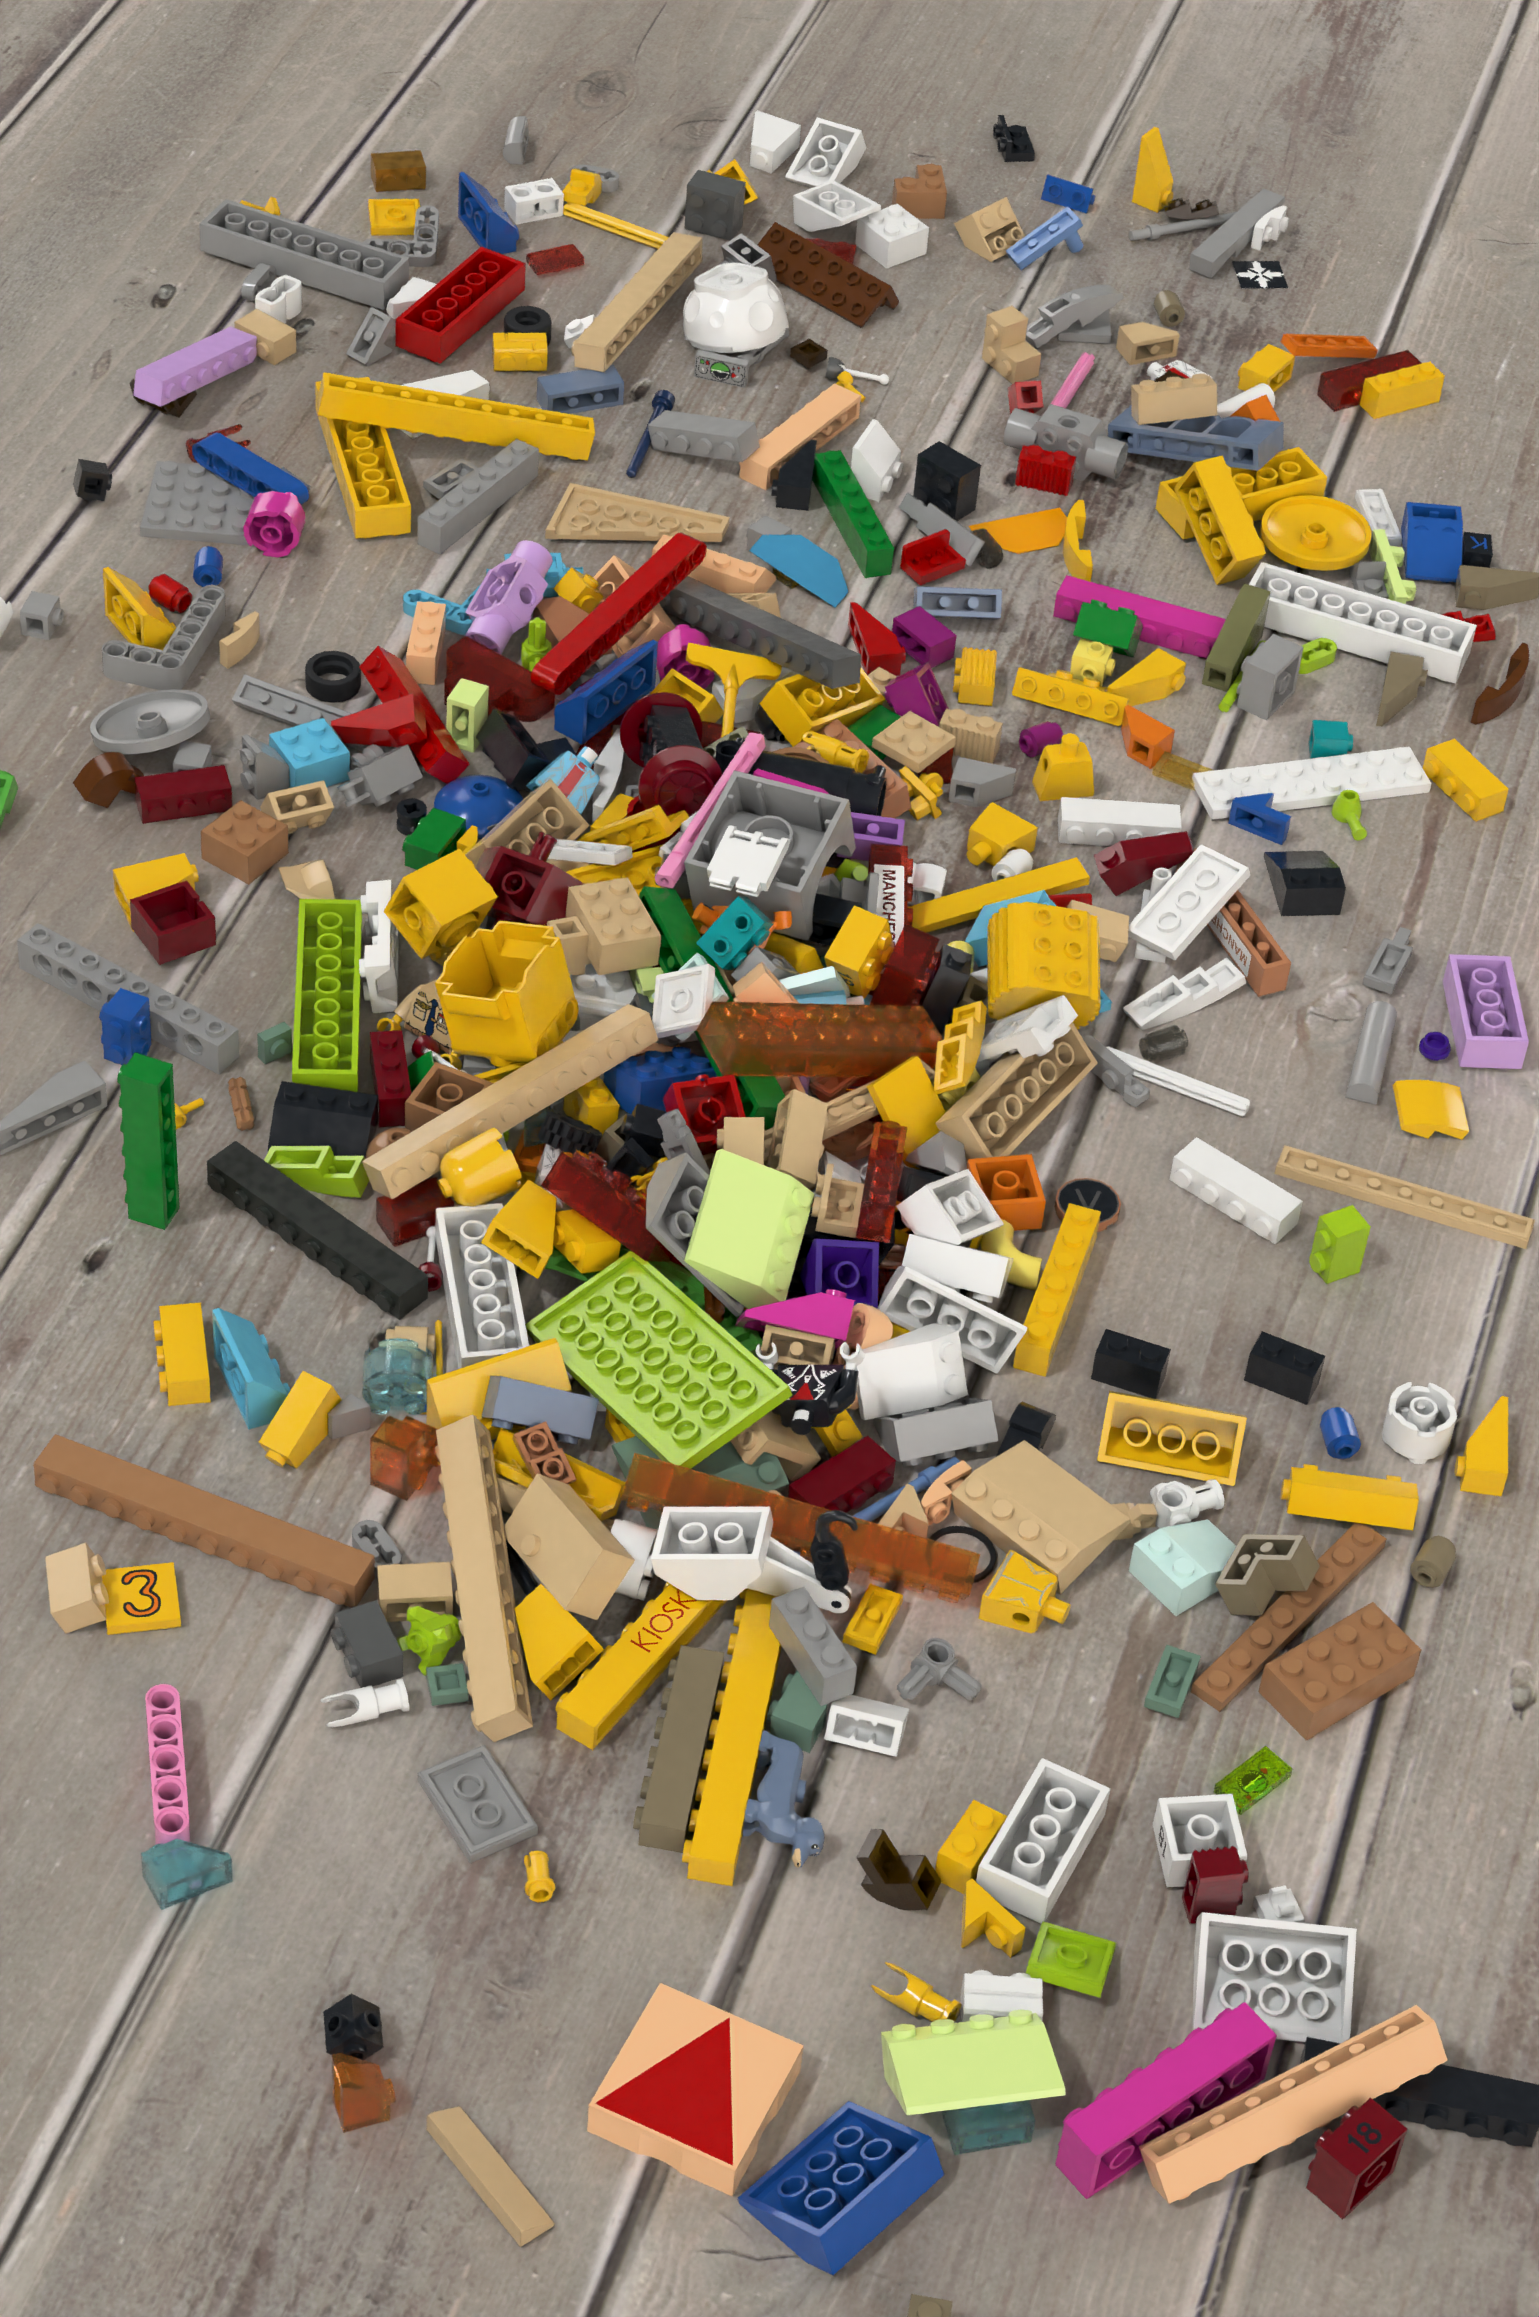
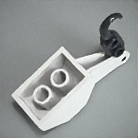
M664 1507L651 1562L656 1576L696 1600H733L746 1588L780 1596L805 1587L819 1608L833 1613H843L849 1608L852 1594L850 1587L847 1586L850 1573L844 1546L832 1533L829 1524L841 1521L848 1524L853 1531L858 1530V1525L851 1515L843 1511L831 1510L822 1513L816 1520V1532L810 1548L812 1564L771 1537L773 1517L770 1507Z

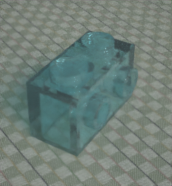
M1029 2100L942 2111L954 2155L1030 2143L1032 2141L1036 2120Z

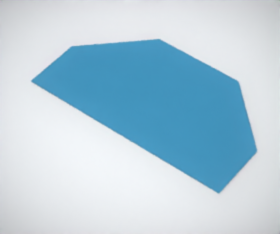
M762 535L749 550L834 608L837 607L849 592L838 559L802 535Z

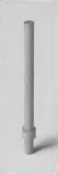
M1236 212L1160 226L1158 224L1146 225L1143 229L1129 231L1128 236L1130 241L1145 238L1154 240L1159 239L1162 235L1223 225Z

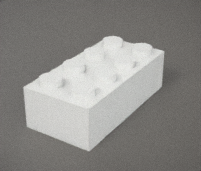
M1042 1758L978 1867L976 1882L1003 1907L1040 1924L1045 1922L1105 1816L1110 1788Z

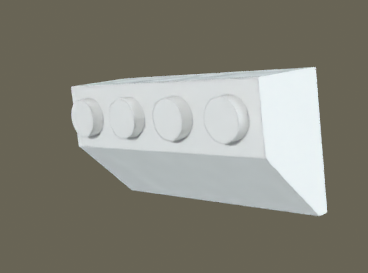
M898 1266L885 1286L878 1309L888 1316L891 1322L910 1331L932 1323L958 1330L962 1357L998 1374L1028 1328L906 1266Z

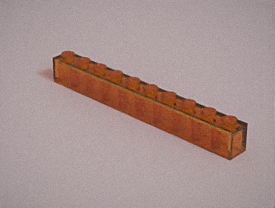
M634 1453L631 1459L620 1500L627 1501L626 1506L628 1508L641 1512H647L648 1508L663 1513L664 1507H770L773 1517L771 1537L789 1549L800 1552L801 1557L811 1562L813 1561L810 1548L816 1532V1520L822 1513L831 1511L638 1453ZM856 1517L853 1518L858 1525L857 1531H853L848 1524L841 1521L829 1524L832 1533L844 1546L849 1573H855V1569L869 1572L868 1577L875 1581L889 1583L890 1579L904 1583L903 1588L917 1593H924L925 1589L938 1593L937 1598L951 1603H958L959 1599L965 1600L970 1596L980 1554Z

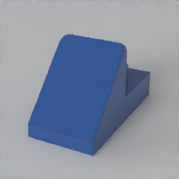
M1265 793L1234 798L1228 824L1282 845L1287 839L1291 816L1272 809L1274 794Z

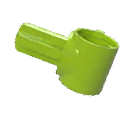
M535 617L534 620L529 621L528 638L521 643L522 668H525L530 673V682L534 666L552 649L551 642L546 639V621L541 620L540 617Z

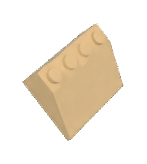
M1025 1440L975 1469L951 1493L955 1515L972 1528L987 1536L993 1544L1006 1554L1011 1549L1056 1575L1058 1578L1056 1592L1059 1594L1131 1522L1130 1518Z

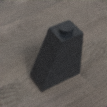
M946 944L942 945L913 992L907 1036L913 1037L920 1022H930L938 1035L942 1036L945 1025H947L969 979L972 962L971 954Z

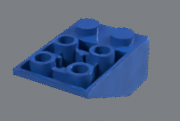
M1406 502L1401 525L1406 578L1441 581L1444 583L1456 582L1459 566L1462 565L1463 520L1461 506Z

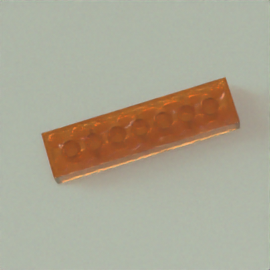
M712 1001L697 1028V1032L723 1076L735 1074V1076L881 1077L913 1056H919L923 1062L935 1071L937 1042L943 1040L923 1006Z

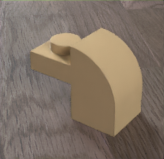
M573 916L547 921V926L553 927L555 937H559L561 940L569 974H585V966L592 964L587 956L589 934L578 917Z

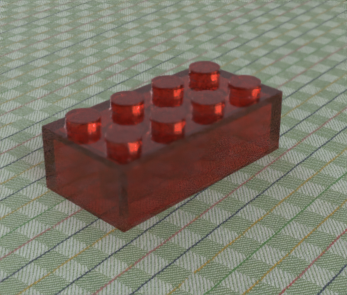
M578 1150L575 1153L561 1152L541 1184L542 1187L645 1261L670 1262L674 1255L646 1229L647 1190L641 1188L639 1191L630 1185L632 1182L631 1178L618 1170L612 1172L604 1166L606 1161L593 1152L589 1151L588 1154Z

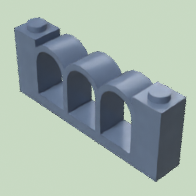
M1131 405L1108 424V437L1128 443V453L1192 462L1223 455L1229 467L1259 471L1284 448V422L1263 419L1254 421L1251 418L1237 416L1221 418L1219 415L1138 425L1132 417Z

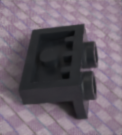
M998 115L997 124L993 126V137L998 141V152H1002L1004 161H1034L1035 152L1026 126L1012 125L1007 127L1004 115Z

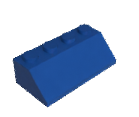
M651 640L627 651L604 670L596 673L583 686L578 687L566 699L560 701L554 709V730L583 745L628 710L636 701L655 689L658 642Z

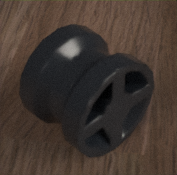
M414 798L400 801L396 811L398 816L396 821L397 830L405 836L411 835L417 828L420 819L426 817V804Z

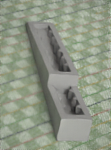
M1263 188L1190 254L1189 270L1212 278L1231 256L1236 258L1252 240L1256 223L1269 211L1282 206L1285 202V197Z

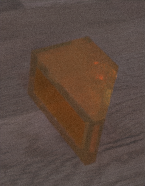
M342 2053L332 2055V2100L343 2133L390 2120V2104L396 2102L395 2092L391 2079L384 2080L379 2065Z

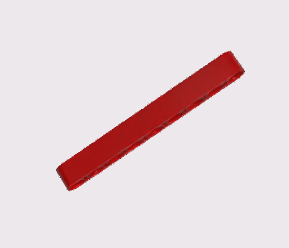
M681 532L675 534L536 663L531 673V683L551 693L561 695L702 563L707 552L706 543Z

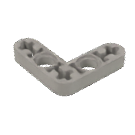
M429 205L421 206L417 209L414 240L370 238L362 243L390 252L401 250L405 252L402 256L409 257V266L429 267L436 261L439 211ZM425 218H430L429 224L425 223ZM422 234H430V235H432V237H431V238H422V237H420V235H422Z

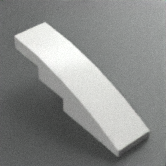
M618 728L594 763V772L599 775L600 780L593 792L592 824L616 796L620 794L624 750L620 741V729Z
M1226 957L1206 971L1198 967L1179 980L1174 975L1123 1007V1010L1141 1030H1145L1191 1014L1245 985V976Z

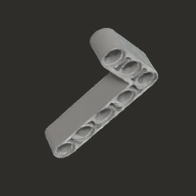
M217 585L202 587L163 650L120 640H111L102 645L104 675L113 680L157 690H181L226 617L224 589Z

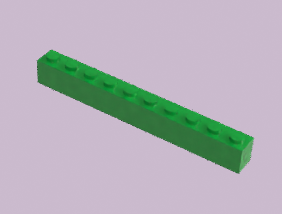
M644 886L639 894V898L661 934L658 963L664 974L678 971L696 953H699L708 964L715 968V976L729 997L711 1015L710 1028L694 1031L716 1075L719 1077L735 1074L745 1116L764 1117L765 1131L774 1127L778 1103L786 1096L741 1011L734 1002V998L715 962L696 944L701 936L676 889Z

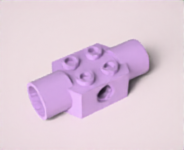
M528 540L520 541L511 556L489 570L465 611L473 622L464 636V643L476 656L486 660L498 659L512 634L529 623L536 605L542 601L543 593L548 586L544 578L553 560L551 554L540 544Z

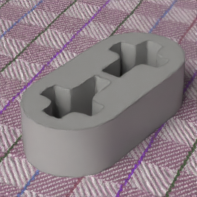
M583 164L573 168L599 174L602 181L601 192H614L619 187V174L614 170Z
M259 263L243 282L241 289L242 298L255 302V297L261 290L271 287L276 276L275 267Z
M364 1520L354 1526L352 1529V1546L375 1555L376 1579L377 1565H387L386 1563L402 1564L400 1550L381 1524L373 1520ZM374 1538V1544H372L369 1539ZM379 1556H381L385 1562H379Z

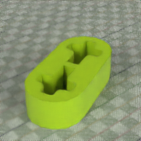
M1319 638L1301 645L1304 648L1298 674H1308L1333 663L1337 651L1336 643L1330 639Z

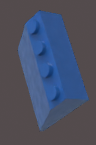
M848 2101L737 2199L746 2211L802 2260L834 2275L920 2196L927 2192L931 2186L944 2176V2172L932 2137Z

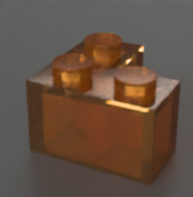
M388 1415L370 1438V1485L408 1501L415 1490H420L424 1486L431 1469L434 1466L438 1467L440 1465L435 1453V1446L438 1445L436 1430L438 1429L407 1415L403 1421Z

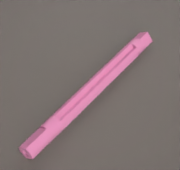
M749 733L655 875V881L658 886L668 888L675 886L685 871L684 862L733 771L748 774L766 747L763 734Z

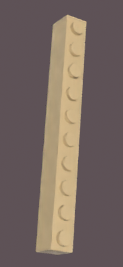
M673 232L663 242L662 246L654 252L653 256L624 285V288L594 318L588 328H585L578 339L574 340L571 349L574 356V367L605 372L702 262V237Z
M627 1004L363 1160L362 1163L373 1190L390 1199L397 1197L439 1172L441 1159L445 1153L492 1127L496 1128L501 1134L657 1042L659 1039L649 1012Z
M472 1414L436 1430L438 1445L435 1446V1453L441 1464L442 1473L439 1474V1482L445 1494L446 1502L443 1503V1511L449 1523V1531H447L446 1535L453 1553V1560H451L450 1565L457 1582V1589L454 1595L461 1612V1619L458 1624L465 1641L466 1649L463 1650V1659L469 1670L470 1679L467 1680V1689L472 1697L474 1710L471 1711V1719L477 1731H482L493 1742L533 1727L519 1627L514 1610L516 1606L490 1431Z

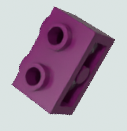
M918 606L893 618L892 632L897 636L900 647L904 646L905 652L920 664L929 662L930 667L933 668L954 658L957 635L922 607Z

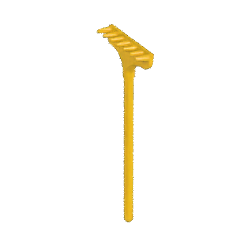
M689 642L687 645L686 661L692 665L713 671L721 678L724 684L725 700L722 738L734 731L736 697L741 685L749 679L776 680L780 677L782 666L760 656Z

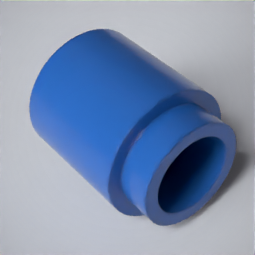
M211 546L203 547L195 555L194 581L202 587L218 585L222 579L223 557L218 549Z
M1334 1407L1323 1413L1320 1430L1328 1454L1337 1459L1352 1457L1361 1447V1441L1352 1415L1341 1407Z

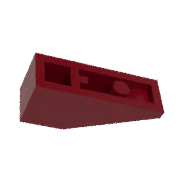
M1185 831L1119 841L1094 854L1100 877L1113 894L1118 896L1151 879L1155 869H1170L1187 860L1195 851L1190 835Z

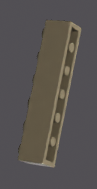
M681 1645L678 1660L671 1659L668 1681L673 1682L671 1688H664L661 1709L666 1710L665 1717L658 1716L656 1721L654 1739H659L658 1747L651 1746L647 1768L652 1769L651 1777L644 1776L640 1798L645 1799L644 1807L637 1806L634 1817L633 1829L640 1830L638 1844L640 1846L683 1853L691 1812L694 1807L698 1780L701 1775L704 1752L708 1743L710 1725L714 1716L717 1693L721 1684L724 1652Z

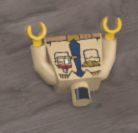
M438 979L428 984H420L393 1011L395 1015L391 1019L382 1018L378 1021L377 1030L379 1031L385 1030L388 1024H391L390 1031L401 1030L400 1023L404 1021V1028L417 1036H431L437 1041L440 1049L446 1052L440 1056L455 1068L461 1070L460 1054H455L451 1048L449 1032L435 986V982Z

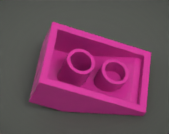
M827 1289L826 1293L820 1292L746 1309L737 1319L736 1326L764 1333L766 1325L828 1337L835 1340L834 1350H836L846 1341L855 1300L847 1299V1294L842 1291Z

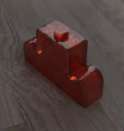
M467 636L460 639L447 650L446 678L444 679V704L446 706L448 696L461 678L489 686L488 717L493 709H497L505 713L512 711L519 721L535 722L555 708V694L532 684V672Z

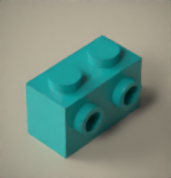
M738 896L696 944L722 969L733 970L748 956L747 953L754 945L759 946L770 935L768 930L774 923L747 897Z

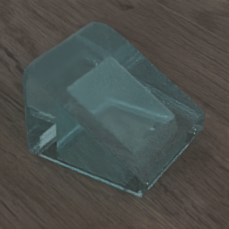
M551 1105L524 1121L525 1148L544 1143L537 1136L547 1112H554Z

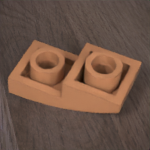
M546 1421L513 1435L512 1439L533 1479L538 1473L566 1484L576 1482L575 1475L562 1448H558Z

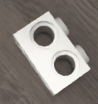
M553 178L505 187L504 209L516 225L563 216L564 194Z

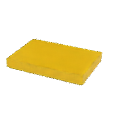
M913 1056L866 1087L904 1164L908 1167L919 1169L905 1160L908 1154L940 1132L935 1123L946 1112L938 1095L934 1092V1087L919 1056Z

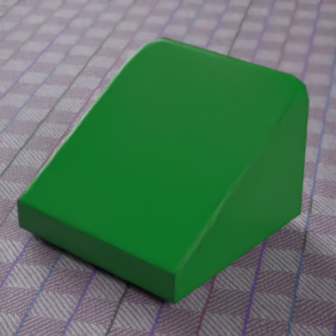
M432 1051L425 1053L408 1066L411 1094L435 1063Z

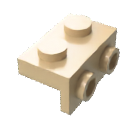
M827 1163L825 1175L818 1174L815 1194L821 1195V1197H814L811 1216L818 1217L815 1231L856 1238L864 1184L832 1178L834 1164Z

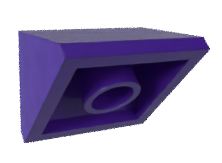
M813 1239L800 1273V1278L807 1295L820 1292L826 1293L827 1289H833L846 1293L847 1299L855 1300L854 1305L864 1303L878 1308L879 1242Z

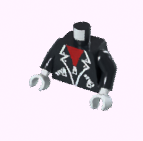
M772 1342L773 1352L769 1356L762 1355L760 1344L756 1346L758 1359L790 1387L793 1396L773 1409L772 1412L780 1415L782 1425L791 1427L794 1433L806 1435L811 1431L812 1427L831 1426L837 1414L843 1412L854 1402L859 1371H856V1366L860 1365L865 1358L864 1351L858 1343L856 1345V1352L851 1356H848L850 1348L847 1342L841 1345L840 1354L846 1362L845 1369L844 1365H778L777 1370L774 1369V1364L778 1361L779 1356L775 1344Z

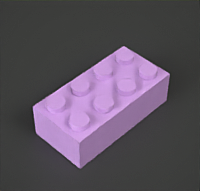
M1449 954L1443 986L1459 1066L1522 1069L1529 1040L1511 957Z

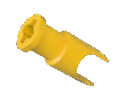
M813 731L806 732L803 735V741L811 744L807 749L815 750L816 753L820 754L830 764L855 768V772L863 773L869 760L868 750H857L848 747L846 742Z
M885 1962V1965L907 1978L908 1984L907 1988L899 1995H890L880 1988L871 1985V1988L877 1994L915 2017L921 2015L931 2022L940 2019L956 2021L962 2006L961 2002L955 1999L952 2002L934 1992L932 1985L893 1963Z

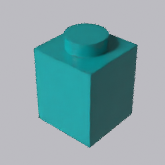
M1313 720L1308 741L1310 759L1347 754V751L1351 752L1353 748V734L1348 732V723Z

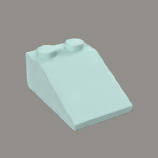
M1208 1519L1159 1528L1134 1543L1129 1572L1175 1616H1178L1218 1591L1215 1583L1235 1550L1236 1545Z

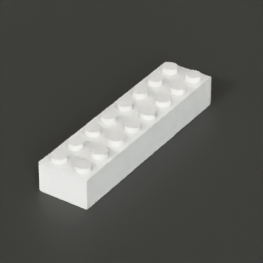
M1263 562L1259 565L1249 584L1271 591L1264 627L1276 630L1279 633L1297 636L1306 641H1313L1319 638L1330 639L1336 643L1337 649L1357 654L1360 657L1381 661L1387 665L1390 651L1424 657L1422 669L1428 670V676L1455 684L1471 652L1477 626L1475 624Z

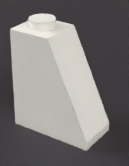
M757 110L754 117L750 166L772 174L799 148L801 125Z

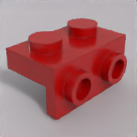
M944 529L905 544L902 547L900 568L921 586L964 569L966 559L949 545L950 532Z

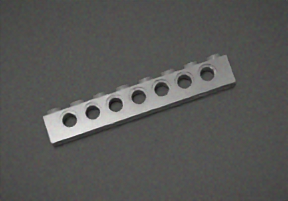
M39 923L17 940L20 969L101 1011L102 1006L113 998L120 988L148 997L151 1039L205 1068L220 1074L239 1058L238 1028Z

